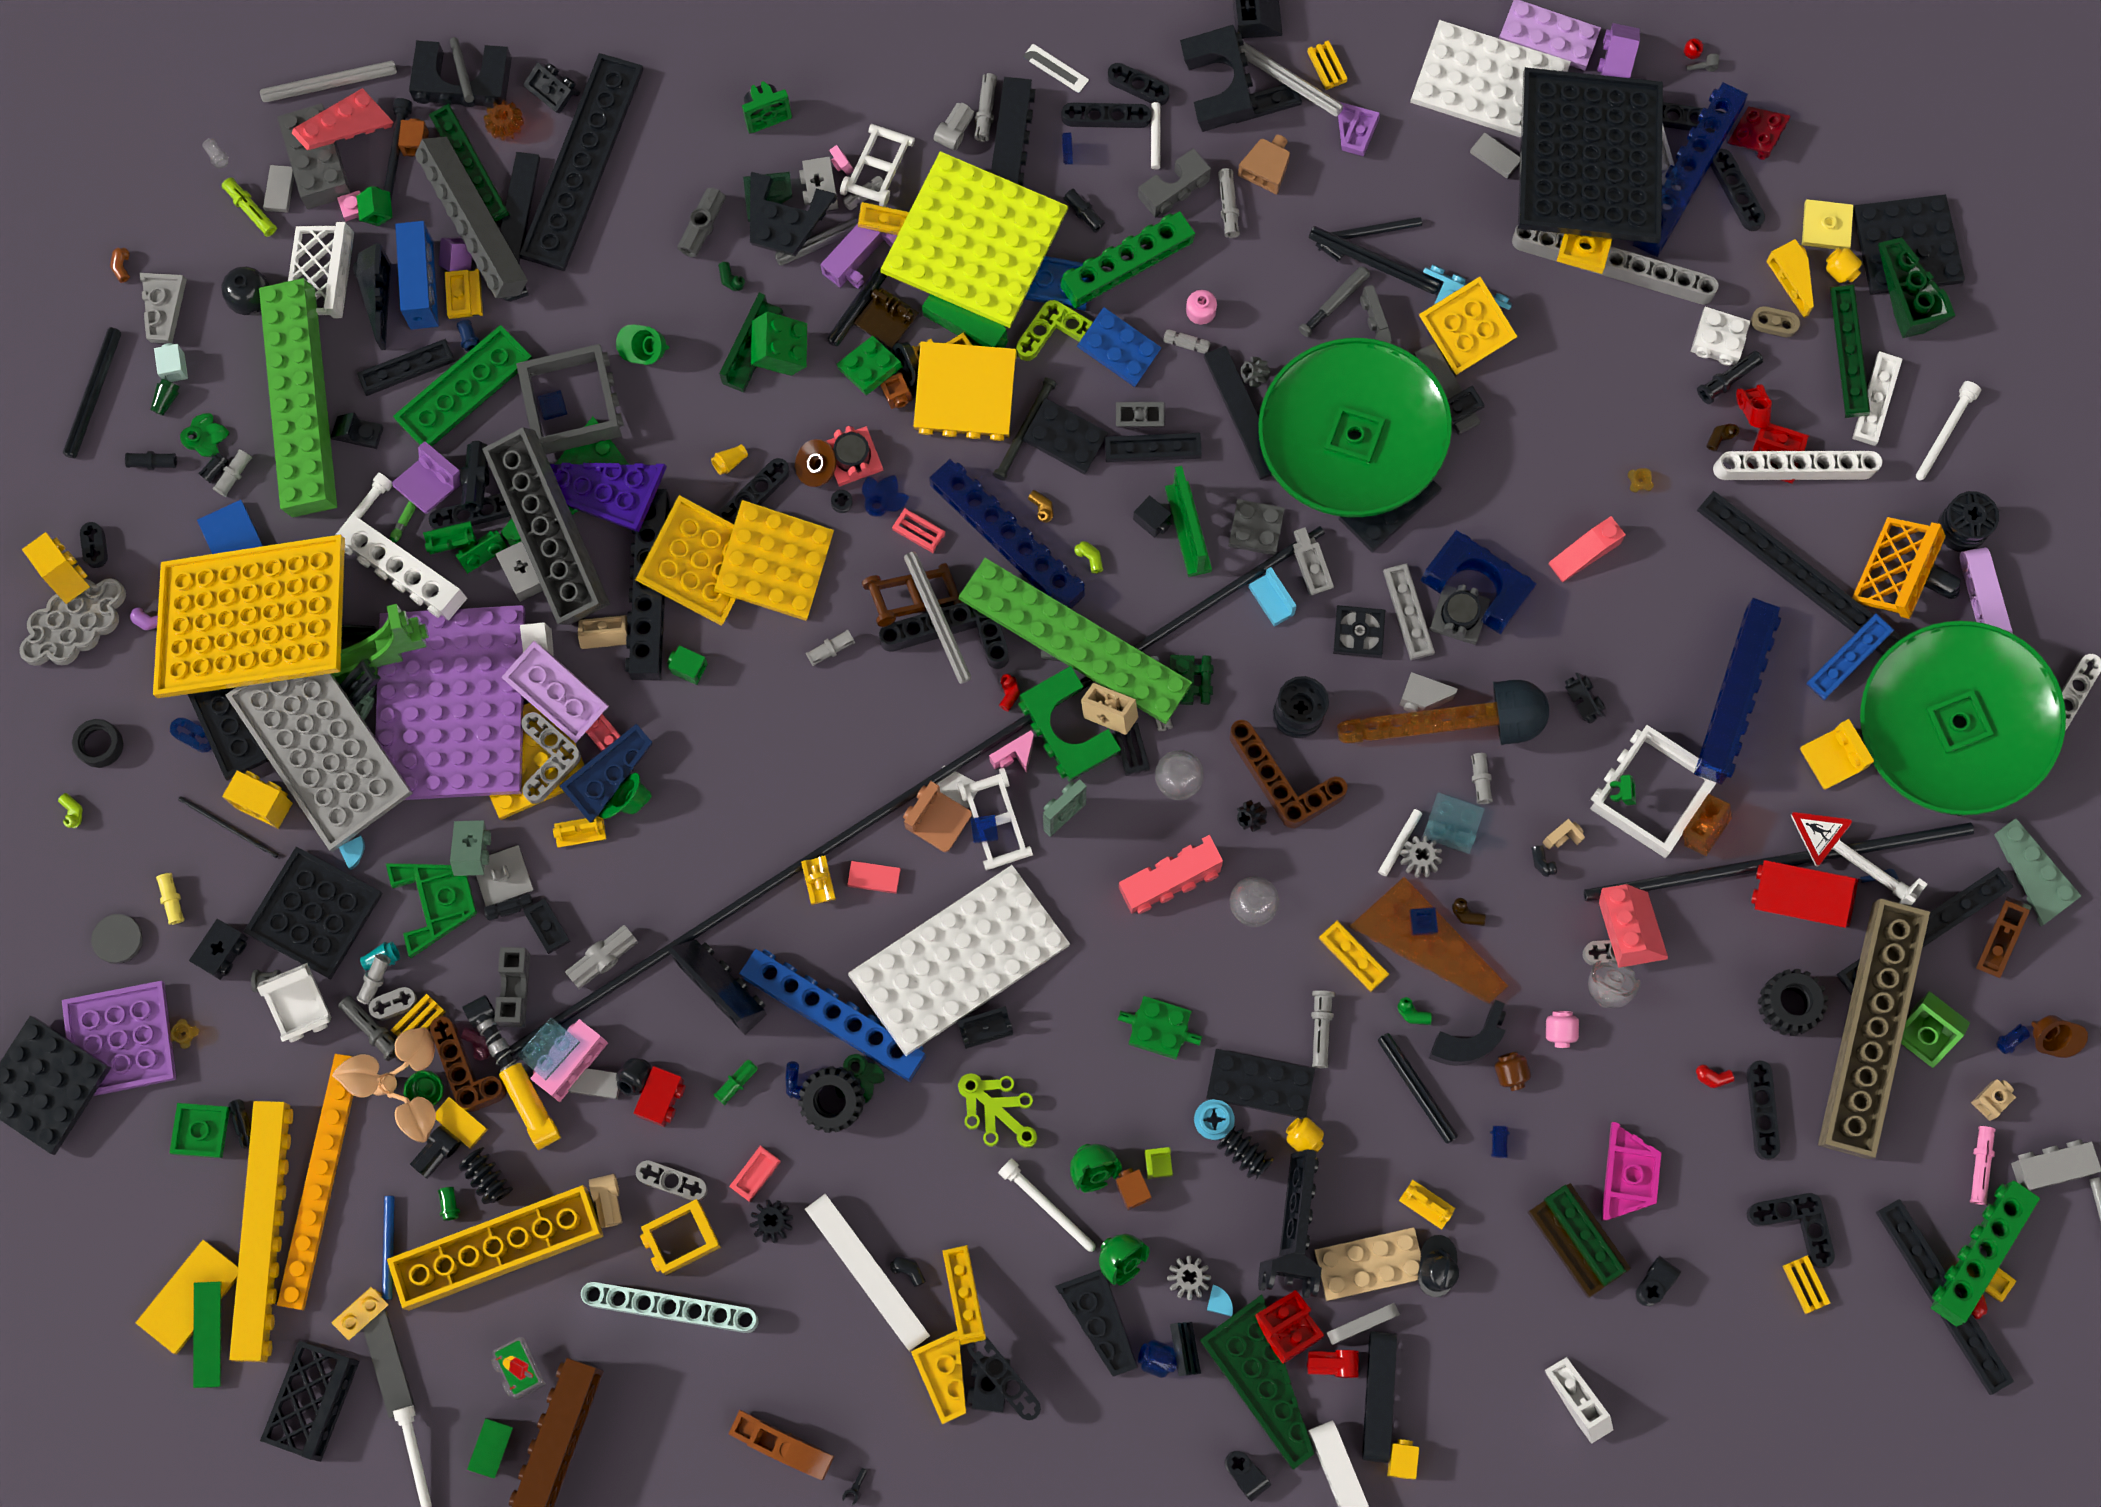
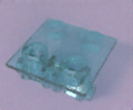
M1438 792L1423 837L1427 836L1430 841L1436 840L1441 845L1470 854L1485 808Z
M550 1018L517 1056L546 1081L580 1042L554 1019Z

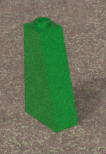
M932 294L928 296L922 305L924 317L957 336L964 332L971 344L975 346L1005 348L1008 343L1007 329L997 322Z

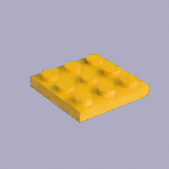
M1481 277L1476 278L1419 314V317L1455 375H1458L1517 338L1516 333Z

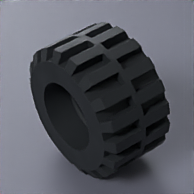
M1790 969L1784 970L1782 973L1779 972L1765 984V987L1761 989L1760 994L1762 996L1758 999V1004L1762 1007L1759 1009L1760 1015H1765L1766 1018L1763 1021L1765 1024L1770 1022L1772 1024L1770 1029L1774 1032L1778 1029L1781 1035L1790 1033V1036H1796L1799 1033L1804 1034L1824 1018L1823 1013L1828 1008L1825 1005V1002L1828 1001V995H1823L1822 992L1826 990L1824 985L1819 987L1817 982L1820 980L1817 977L1810 978V972L1805 971L1801 973V969H1794L1793 971H1790ZM1783 990H1793L1801 995L1805 1003L1803 1015H1792L1783 1008L1781 1004V993Z
M829 1066L818 1070L803 1083V1088L799 1092L801 1098L798 1101V1105L802 1107V1111H800L802 1117L805 1116L808 1119L806 1122L809 1125L813 1124L815 1126L814 1129L818 1131L822 1129L824 1133L840 1132L851 1126L858 1119L859 1115L862 1114L863 1105L866 1100L863 1096L865 1090L864 1087L861 1088L860 1079H856L852 1071L847 1072L843 1067L835 1068L834 1066ZM834 1085L843 1091L846 1105L840 1113H828L821 1107L818 1095L824 1086Z

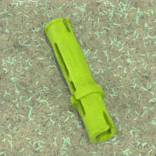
M233 177L226 179L222 183V188L231 196L235 206L240 207L264 233L265 237H269L276 232L277 226L254 203L249 192L244 191Z

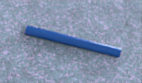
M384 1196L382 1298L384 1300H392L393 1278L387 1259L393 1257L395 1196Z

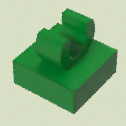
M1631 775L1620 776L1621 783L1619 781L1610 782L1611 788H1620V792L1617 795H1610L1612 801L1619 802L1622 800L1626 805H1636L1635 780Z

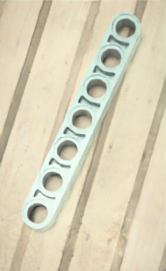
M597 1282L587 1283L581 1290L582 1301L594 1308L742 1333L753 1332L759 1324L757 1314L746 1307ZM598 1288L600 1290V1297L597 1301L591 1302L588 1294L591 1289ZM619 1292H623L626 1300L622 1305L616 1306L613 1302L614 1296ZM648 1296L651 1300V1305L648 1309L641 1310L639 1308V1301L641 1298ZM668 1301H674L676 1303L675 1312L668 1315L665 1314L664 1305ZM694 1305H700L702 1309L701 1315L696 1319L690 1318V1308ZM720 1309L726 1310V1320L722 1323H716L714 1319L715 1313ZM746 1313L751 1314L753 1318L752 1324L748 1327H741L740 1317Z

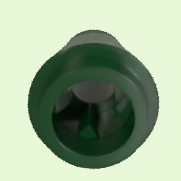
M161 379L160 383L156 385L150 410L164 416L165 412L179 395V386Z

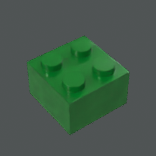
M765 312L752 320L751 365L790 376L806 368L807 323L770 312Z

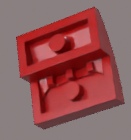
M1770 423L1768 426L1759 429L1752 451H1805L1809 435ZM1748 462V467H1750L1751 469H1755L1754 466ZM1770 462L1773 468L1778 469L1775 463ZM1794 462V465L1798 468L1799 464ZM1795 479L1782 481L1793 484Z
M1294 1290L1256 1314V1319L1264 1336L1282 1364L1324 1337L1323 1332L1309 1315L1311 1312L1310 1307L1297 1290Z

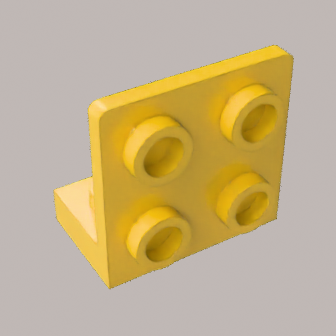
M1849 719L1841 722L1833 731L1800 748L1825 790L1866 770L1874 762Z

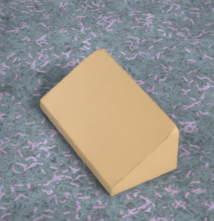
M627 615L578 621V639L581 649L626 645L628 634Z

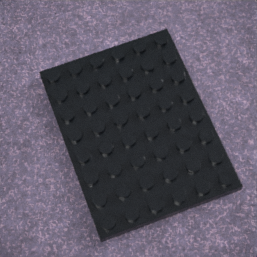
M1524 68L1518 229L1649 243L1660 242L1662 206V81Z

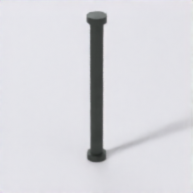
M1047 377L1044 378L1042 382L1044 385L999 468L993 472L997 479L1006 480V473L1024 442L1022 441L1045 398L1047 399L1051 390L1057 386L1054 380Z

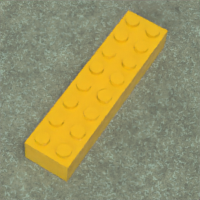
M582 1185L388 1258L387 1262L403 1309L410 1311L602 1238L604 1235L589 1191Z

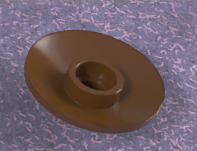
M814 439L806 442L800 448L795 460V470L803 484L810 487H820L832 478L837 464L832 446L824 440Z

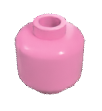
M1196 290L1191 293L1186 304V313L1190 321L1203 325L1213 320L1217 311L1215 296L1207 290Z
M1553 1011V1015L1548 1016L1546 1019V1039L1550 1042H1555V1047L1570 1048V1043L1576 1042L1579 1038V1019L1573 1016L1571 1011Z

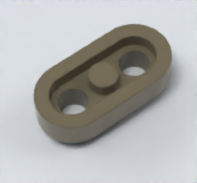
M1762 306L1754 311L1751 317V324L1754 329L1760 332L1781 337H1791L1799 329L1800 320L1792 312ZM1759 319H1764L1766 323H1761ZM1782 324H1787L1789 329H1785Z

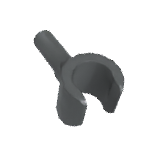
M1709 54L1707 55L1706 62L1686 65L1687 71L1706 69L1709 72H1714L1718 69L1719 55Z

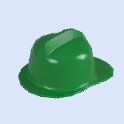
M626 325L619 331L616 339V348L619 355L624 360L632 363L653 364L662 358L665 351L670 348V346L666 345L664 336L656 331V329L648 326Z
M633 773L627 777L599 814L600 818L607 819L618 812L630 815L636 814L651 799L652 794L640 783L639 774Z

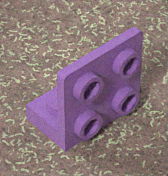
M423 442L418 447L419 460L395 479L392 485L422 512L427 514L461 484L460 470L428 443Z

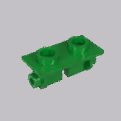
M470 521L423 532L426 541V551L430 555L477 543Z
M497 530L494 532L489 531L488 534L478 539L479 545L475 546L474 543H471V545L459 550V553L455 555L467 574L494 558L496 553L508 548Z

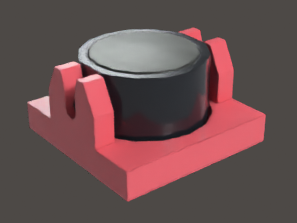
M847 426L846 432L842 433L840 429L836 430L833 434L834 438L826 440L832 446L837 460L834 476L839 487L883 471L867 426L854 430L852 426Z

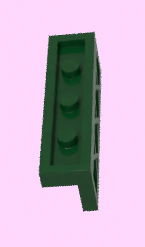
M758 293L719 373L723 385L743 393L757 367L751 365L752 320L765 312L781 316L783 314L782 308L767 303L765 294Z

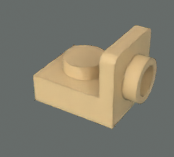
M1567 819L1547 836L1542 843L1548 849H1551L1554 845L1559 848L1569 839V836L1578 845L1585 836L1583 835L1582 828L1576 822L1572 823Z

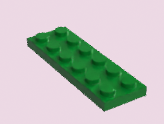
M500 325L399 410L393 418L419 446L426 442L432 447L518 373L516 363L533 360V358Z

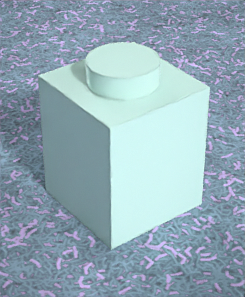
M167 343L161 347L154 348L157 374L161 379L169 382L188 379L185 354L178 344Z

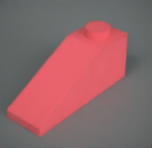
M1610 516L1589 530L1548 564L1563 583L1619 546L1626 534L1613 517Z

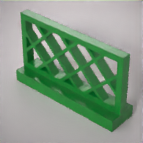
M1175 467L1174 482L1172 485L1165 486V492L1187 575L1192 577L1212 572V567L1189 481H1186L1183 467Z

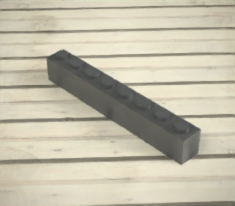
M448 138L422 139L415 153L416 159L435 189L437 197L444 205L447 215L454 223L468 252L476 262L478 270L481 271L488 288L491 289L495 298L520 295L528 279Z

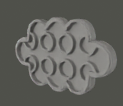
M112 578L104 579L96 585L91 580L85 579L90 587L69 603L65 604L57 594L52 596L46 608L33 612L28 618L27 629L30 635L21 643L19 652L21 658L33 666L42 665L48 660L62 666L72 663L78 657L80 651L93 649L98 644L100 635H107L113 632L119 623V615L116 609L126 598L124 586L118 580Z

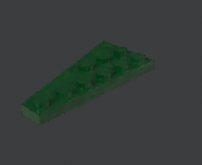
M1260 1295L1203 1337L1200 1342L1291 1469L1294 1470L1313 1456L1314 1452L1285 1363L1282 1364L1271 1348L1256 1319V1314L1266 1308L1263 1295Z

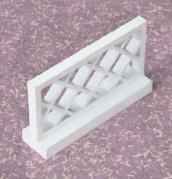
M336 222V226H296L288 281L297 280L304 274L308 279L307 282L318 290L315 293L316 300L320 296L325 298L324 308H316L318 315H331L333 318L343 317L354 231L345 222ZM328 233H334L333 240L327 245L321 241ZM302 234H312L314 236L305 246L301 243ZM320 242L324 248L313 256L308 250ZM307 253L311 259L300 267L298 265L299 258ZM326 253H329L331 259L322 267L318 260ZM316 263L320 270L310 278L306 271ZM326 274L328 277L327 283L319 288L315 282Z

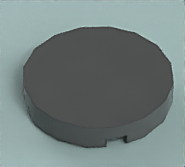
M124 914L107 916L97 923L92 932L91 944L93 951L100 959L110 964L128 962L138 954L142 947L141 927L134 919Z

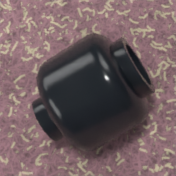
M630 1058L616 1074V1081L622 1093L629 1096L642 1094L652 1070L649 1062L644 1059Z

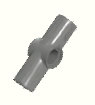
M623 925L606 940L598 941L586 951L585 956L566 970L565 973L577 988L580 989L599 973L603 974L610 970L618 962V958L636 945L638 941L629 929Z

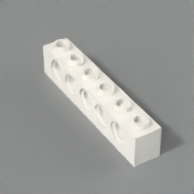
M355 515L337 533V535L341 534L345 538V553L347 555L355 554L358 557L357 561L366 568L372 566L375 569L374 572L381 579L386 581L389 578L392 580V585L401 593H404L405 590L411 594L409 597L420 606L423 603L428 606L427 610L435 617L443 616L449 621L466 601L467 597L458 587ZM403 567L400 571L396 572L398 568ZM421 579L417 584H414L416 580ZM439 591L436 596L431 597L433 593Z

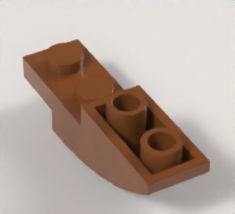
M739 1410L728 1433L746 1443L747 1446L820 1480H824L834 1459V1456L791 1433H786L743 1410Z

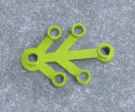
M966 1074L961 1077L958 1083L960 1094L966 1098V1127L974 1130L980 1125V1119L976 1115V1099H978L985 1107L986 1133L983 1136V1140L987 1146L993 1147L999 1141L995 1126L996 1116L1017 1135V1142L1021 1147H1033L1037 1142L1036 1131L1031 1127H1023L1003 1109L1007 1107L1028 1109L1033 1103L1032 1096L1028 1093H1022L1016 1097L991 1098L984 1091L1001 1089L1003 1092H1010L1014 1087L1013 1079L1009 1076H1003L1000 1080H981L976 1074ZM1004 1080L1011 1082L1009 1088L1002 1087L1001 1084ZM968 1082L975 1083L976 1086L973 1090L966 1088ZM1022 1097H1028L1030 1103L1022 1105L1020 1100ZM970 1117L976 1118V1125L970 1126L967 1123ZM1025 1132H1029L1032 1138L1029 1141H1024L1022 1135ZM989 1134H993L996 1137L993 1143L986 1141V1137Z

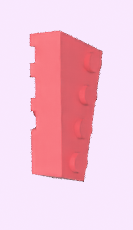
M1208 835L1202 838L1204 843L1197 847L1189 845L1183 848L1175 859L1173 857H1166L1155 864L1156 869L1154 870L1147 867L1120 881L1119 890L1131 914L1138 912V914L1150 910L1152 908L1151 905L1158 901L1165 903L1173 899V894L1181 890L1183 893L1189 892L1197 887L1196 883L1203 880L1210 882L1219 876L1218 873L1221 872L1223 860L1211 836Z

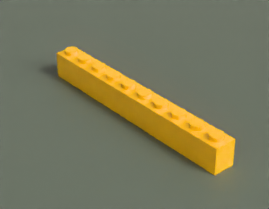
M254 1101L229 1359L235 1362H267L268 1356L272 1354V1341H269L270 1330H273L275 1324L272 1305L277 1300V1289L274 1288L275 1278H278L279 1263L276 1261L277 1252H280L282 1246L279 1227L284 1222V1212L281 1211L282 1200L286 1198V1186L283 1183L284 1175H287L289 1169L286 1150L290 1148L291 1136L288 1134L289 1124H292L293 1110L285 1102Z

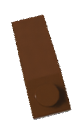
M2006 897L1976 969L2001 978L2030 912V905L2011 897Z

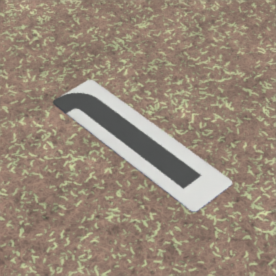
M1032 44L1023 55L1024 59L1077 93L1089 81L1088 78L1035 44Z

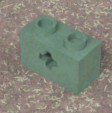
M484 820L454 821L450 856L454 876L484 875L485 865H489V851L486 848L487 845H491V832L486 830Z

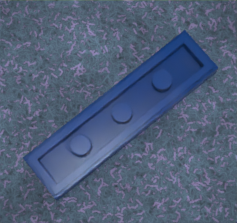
M1875 614L1806 684L1825 700L1894 629L1878 614Z

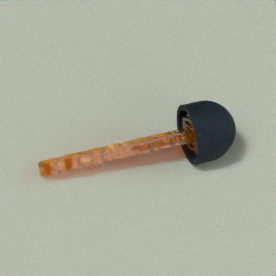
M1525 680L1493 682L1494 702L1370 717L1364 720H1346L1337 725V734L1339 741L1355 743L1363 742V739L1372 741L1497 725L1501 745L1521 743L1535 738L1543 731L1549 719V703L1541 689L1531 682Z

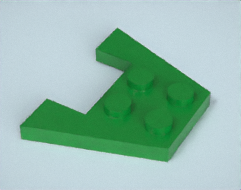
M385 863L393 889L414 882L417 884L427 926L403 933L410 958L477 914L468 876H454L451 865Z

